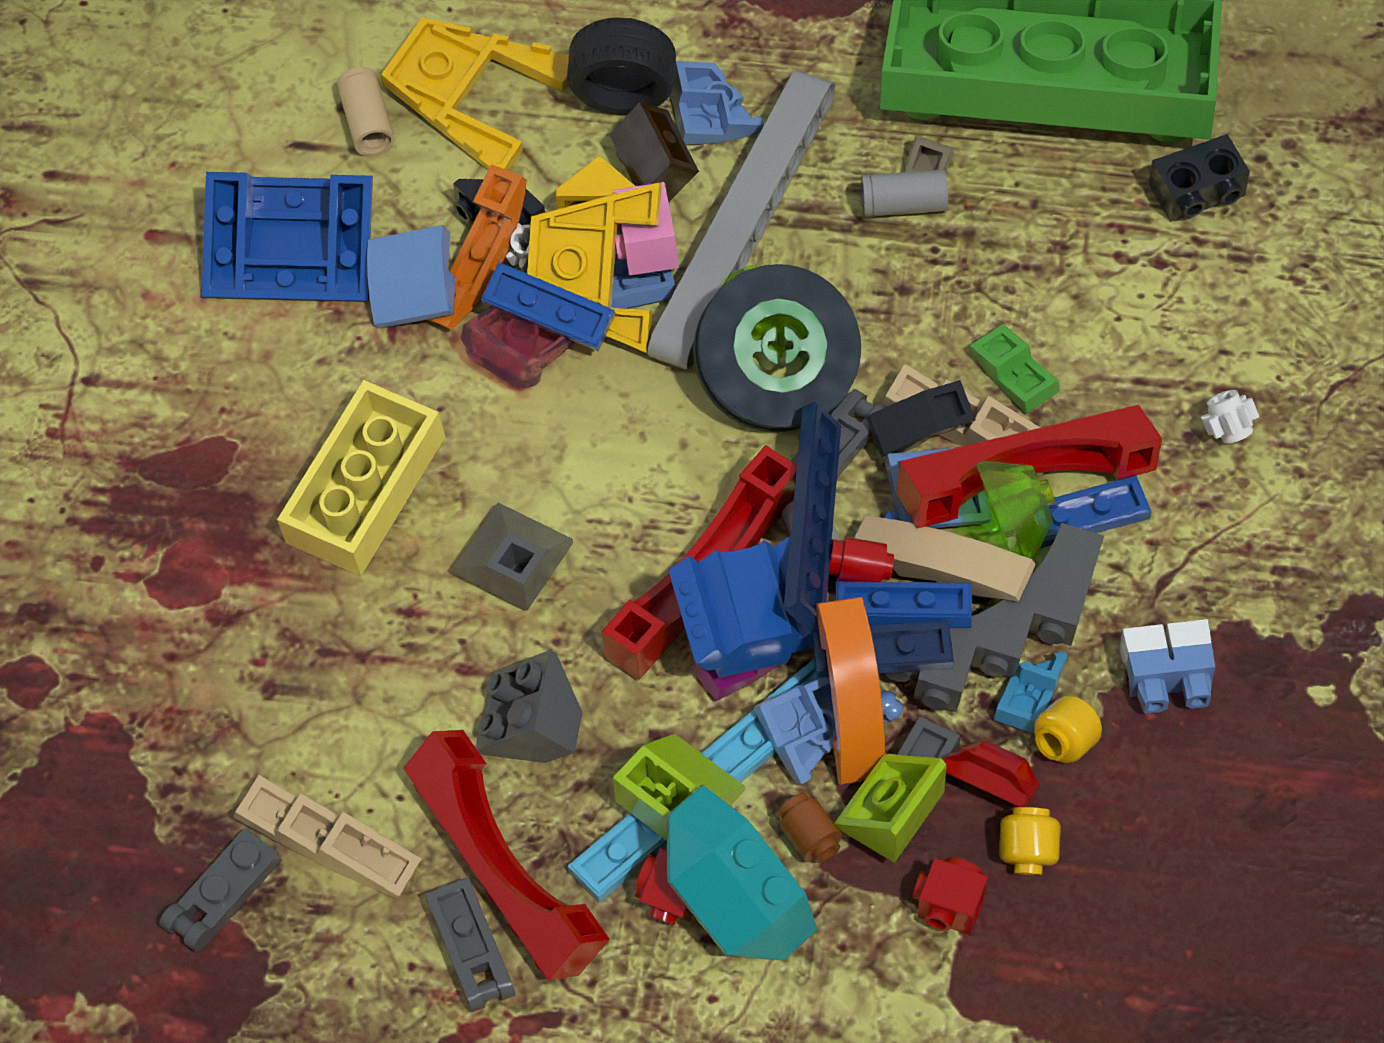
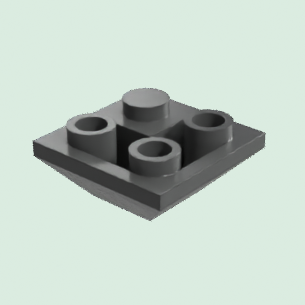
M498 502L453 566L452 572L528 610L572 546L573 539Z
M548 650L492 672L487 684L488 694L483 717L478 726L479 737L476 749L481 755L547 763L575 753L583 712L555 652Z

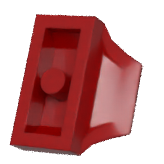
M986 740L957 747L944 758L947 774L1019 807H1026L1032 803L1040 787L1027 759Z

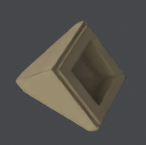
M916 135L903 172L945 169L947 173L955 148Z

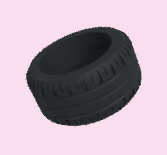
M616 17L595 21L580 29L571 41L567 69L568 85L573 94L584 104L605 113L628 115L639 102L658 107L670 97L674 88L676 68L675 47L671 39L664 32L641 20Z

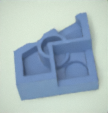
M676 61L675 82L671 99L678 131L685 144L724 142L752 136L761 132L764 126L763 119L760 116L754 118L750 116L741 105L744 97L736 88L726 82L724 73L715 63Z
M814 677L754 706L769 740L797 785L809 781L812 776L810 774L822 756L831 751L833 748L832 739L837 738L829 677Z

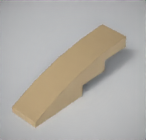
M904 363L880 403L888 407L921 391L940 385ZM946 379L945 382H944L942 385H945V384H948V383H952V382H950V381H948V380ZM965 391L976 421L969 426L938 435L960 446H966L1040 427L989 395L982 402ZM1044 472L1035 473L1032 475L1041 477L1044 474Z
M865 515L854 537L887 543V553L894 554L893 568L899 576L932 580L937 583H972V595L1019 601L1036 565L1032 559L985 542L927 526L917 528L914 523Z
M260 775L252 784L233 816L242 823L302 856L396 899L399 898L422 859L342 811L341 815L338 816L302 793L297 798Z

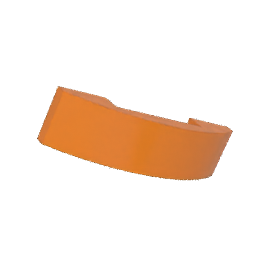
M491 164L473 200L481 209L450 269V272L456 277L453 315L427 320L452 330L479 302L498 262L503 263L511 245V235L517 228L526 190L527 179L523 176Z
M862 597L816 603L821 649L826 650L835 719L837 738L832 740L838 784L865 781L883 754H885L880 682L866 609Z

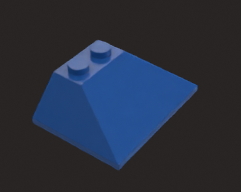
M206 172L202 297L369 302L367 248L368 240L371 239L373 176L330 175V179L253 177L249 173Z

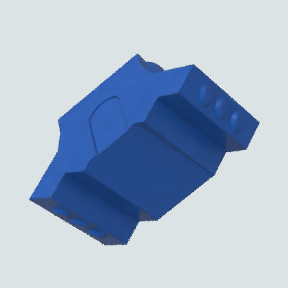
M790 536L774 547L764 540L758 545L751 546V548L731 552L715 550L700 562L688 556L669 569L695 663L707 671L715 670L720 678L788 663L793 652L809 649L813 646L812 633L784 609Z

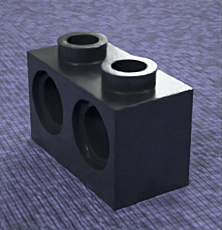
M1226 134L1152 160L1149 186L1169 221L1172 222L1184 217H1195L1204 210L1220 204L1228 205L1236 202L1246 195L1250 171L1229 135Z

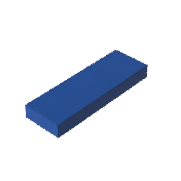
M498 262L481 299L485 305L598 352L616 314L615 310L500 262Z
M1137 475L1014 508L1012 509L1011 517L1025 552H1030L1052 546L1061 523L1100 533L1148 520L1151 517V509Z
M836 581V600L862 597L869 626L949 621L950 627L971 628L972 583Z

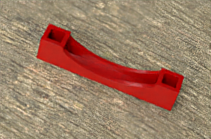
M1135 405L902 460L899 463L896 494L915 526L921 528L958 519L959 507L973 496L994 485L1025 475L1049 471L1086 470L1114 474L1116 479L1119 480L1156 471L1162 437L1140 405Z
M765 445L739 474L736 486L716 517L679 562L688 556L700 562L715 550L731 552L757 545L760 539L782 517L783 509L790 502L794 501L797 465ZM669 573L634 602L629 599L601 631L604 657L638 680L645 675L685 628Z
M464 730L432 731L403 768L413 782L416 792L424 798L437 817L440 827L448 833L461 852L464 862L472 868L485 887L488 897L496 903L509 922L512 932L520 938L533 957L538 970L548 980L579 976L608 943L609 937L586 904L567 905L556 899L534 881L515 858L497 826L488 802L482 769L487 763Z

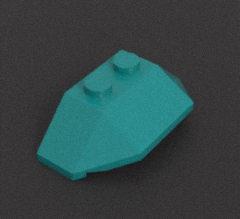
M700 785L666 815L668 829L667 882L725 955L785 960L817 931L805 891L750 821L706 786Z

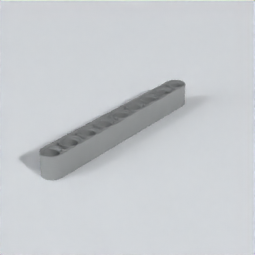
M799 70L793 71L660 317L649 341L648 356L685 370H690L695 364L693 354L694 337L702 312L710 300L727 282L743 273L831 106L835 93L834 82Z

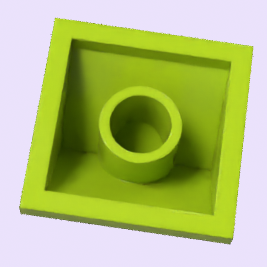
M883 754L834 824L842 832L895 863L945 791L946 763L941 758Z

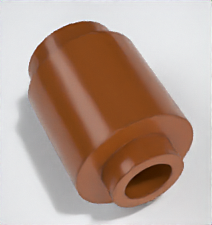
M800 793L788 799L777 812V817L781 821L779 826L806 862L817 861L818 863H823L839 851L840 845L838 843L842 838V832L816 799H810L806 793Z

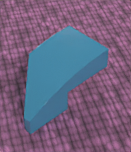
M1062 651L1054 653L1053 660L1032 665L1030 661L1020 663L1017 675L1010 678L996 708L994 720L1034 734L1035 721L1050 706L1064 670L1068 653Z

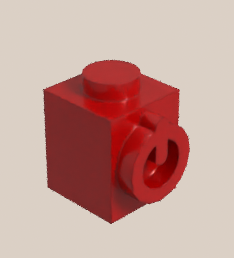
M660 848L657 856L651 854L645 860L637 880L635 897L639 898L640 902L651 907L649 916L671 925H675L677 917L690 922L693 914L667 882V851Z
M950 857L946 858V860H939L935 858L929 874L921 872L914 888L913 898L919 900L918 918L924 919L929 926L937 930L949 931L953 929L971 936L986 897L988 876L983 875L982 870L977 865L965 859Z

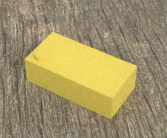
M363 380L277 519L285 542L358 576H362L445 439L439 412Z

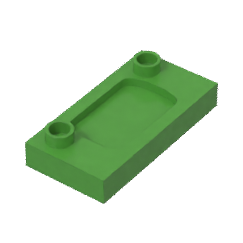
M893 0L881 73L880 109L903 111L906 115L920 120H929L941 115L1143 133L1150 135L1156 140L1169 143L1180 142L1187 138L1211 140L1217 95L1222 0Z

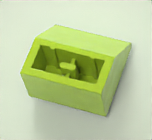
M676 734L643 745L613 777L615 801L666 841L668 840L666 815L700 785L706 786L730 806L745 791L743 784Z

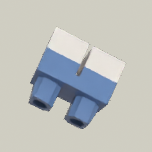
M1208 619L1167 624L1166 634L1163 624L1122 629L1119 651L1122 664L1126 665L1130 696H1138L1145 714L1158 713L1168 709L1169 699L1167 693L1182 691L1185 706L1190 709L1209 706L1215 661Z

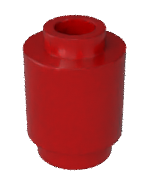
M845 536L843 540L832 539L829 575L836 576L837 581L882 582V579L890 580L894 564V554L887 553V543Z

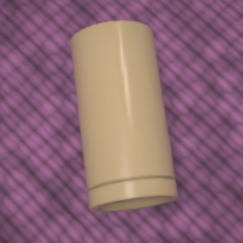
M356 67L345 71L338 78L337 86L355 149L358 153L365 156L382 154L393 146L395 137L377 75L374 70L367 67Z

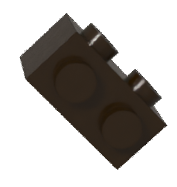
M639 102L609 134L617 150L616 155L621 163L624 164L632 180L631 183L635 186L664 182L668 202L699 172L669 111Z

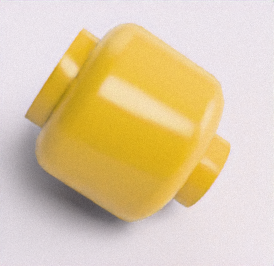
M1067 695L1059 698L1036 719L1034 724L1036 744L1040 752L1051 760L1067 764L1078 761L1100 740L1102 734L1100 717L1088 702L1079 697Z
M1014 807L1013 814L1005 816L1000 823V859L1007 864L1015 865L1014 874L1042 875L1043 867L1052 866L1059 860L1061 835L1059 821L1050 817L1049 809Z

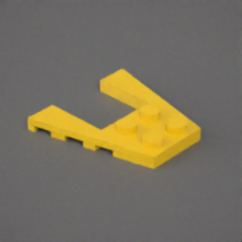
M421 17L382 72L381 83L487 170H489L492 164L509 171L523 151V142L457 111L458 107L492 59L563 92L568 84L567 69L569 55L551 51V46L533 42L532 46L509 41V36L496 33L492 37L472 33V28Z

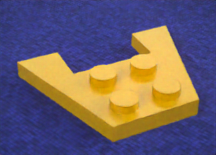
M662 183L651 184L531 216L527 274L611 308L617 223L659 226ZM611 308L615 310L616 314L606 336L648 353L653 311Z

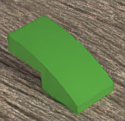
M1004 324L970 345L971 353L986 373L1026 414L1060 392L1058 379L1031 358L1030 346Z

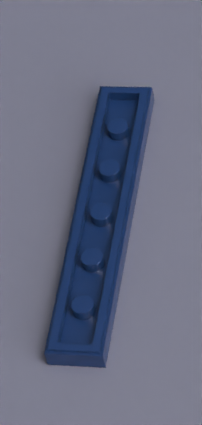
M815 401L804 406L802 410L784 609L811 633L819 630L816 603L827 602L841 425Z

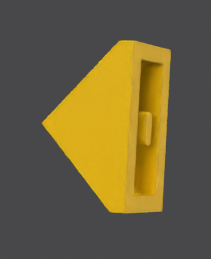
M599 155L556 189L557 209L614 195L616 189L635 187V185Z

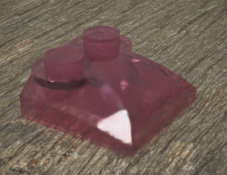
M492 307L463 324L460 337L466 347V354L472 361L506 381L510 386L518 389L537 385L541 380L543 369L575 343Z

